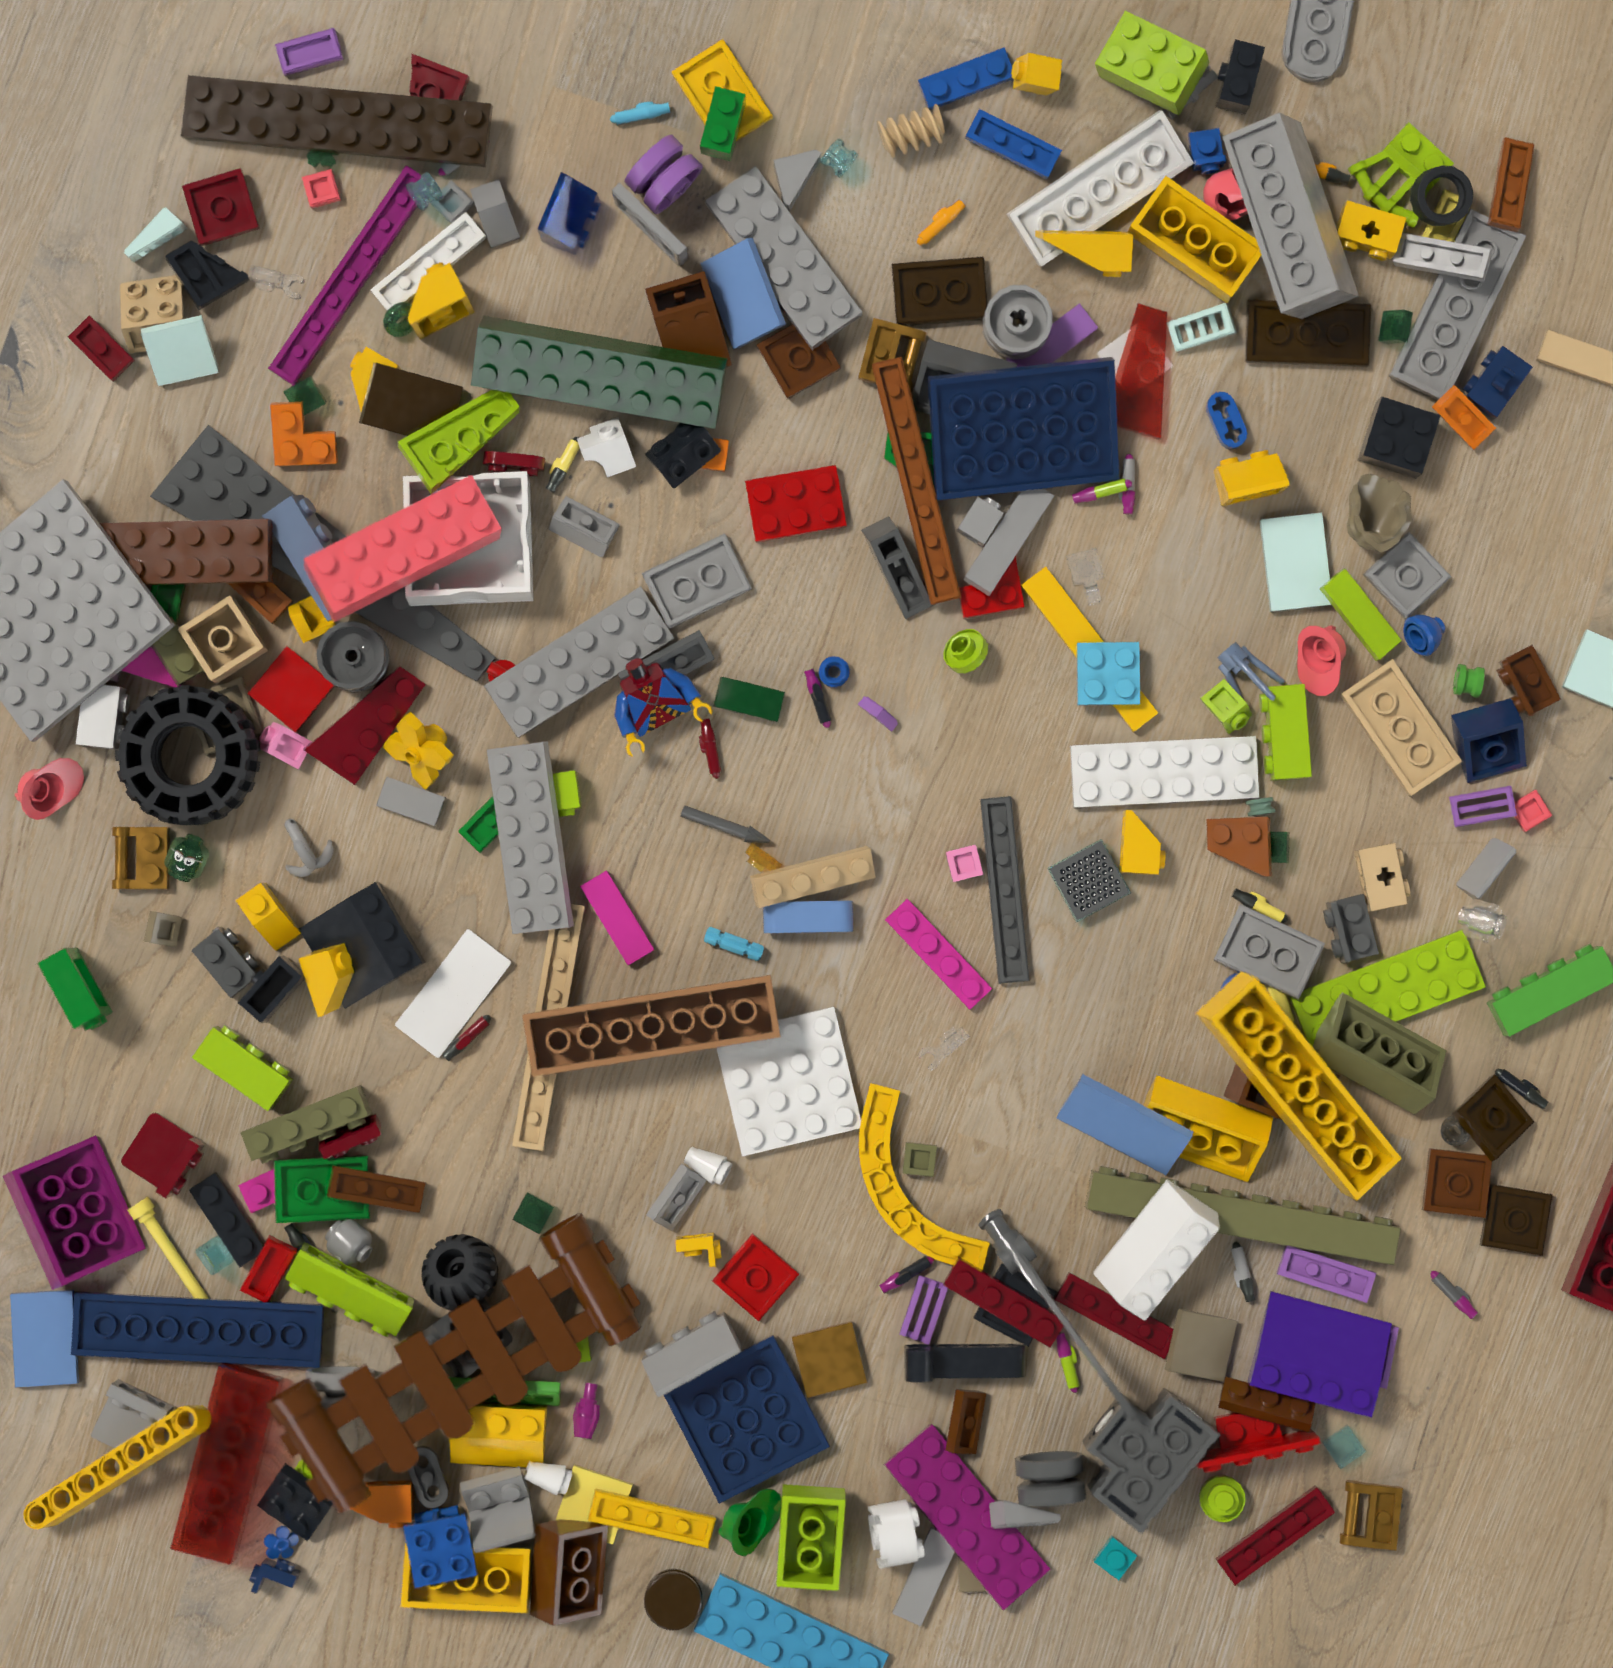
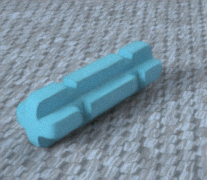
M713 927L707 929L704 937L705 943L713 946L716 944L720 945V948L741 956L743 954L748 955L747 958L755 961L761 959L764 951L763 945L755 942L752 944L748 943V940L727 932L724 934L720 933L721 930Z

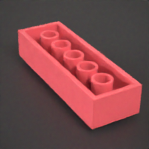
M470 475L305 557L304 569L330 617L335 622L499 540L502 528L473 476Z

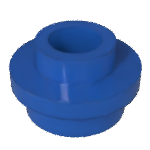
M828 657L819 667V677L826 686L840 687L849 678V666L840 657ZM833 666L840 670V675L837 678H832L828 674V670Z

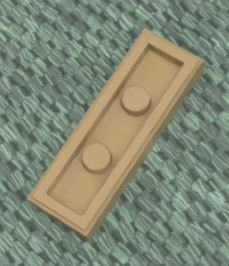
M1551 330L1545 332L1536 358L1537 361L1613 387L1612 351Z

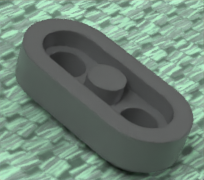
M428 1446L416 1447L419 1457L425 1456L429 1461V1464L425 1467L420 1466L417 1461L408 1470L417 1497L425 1507H440L449 1496V1486L436 1452ZM434 1485L439 1488L437 1496H432L429 1493L428 1488Z

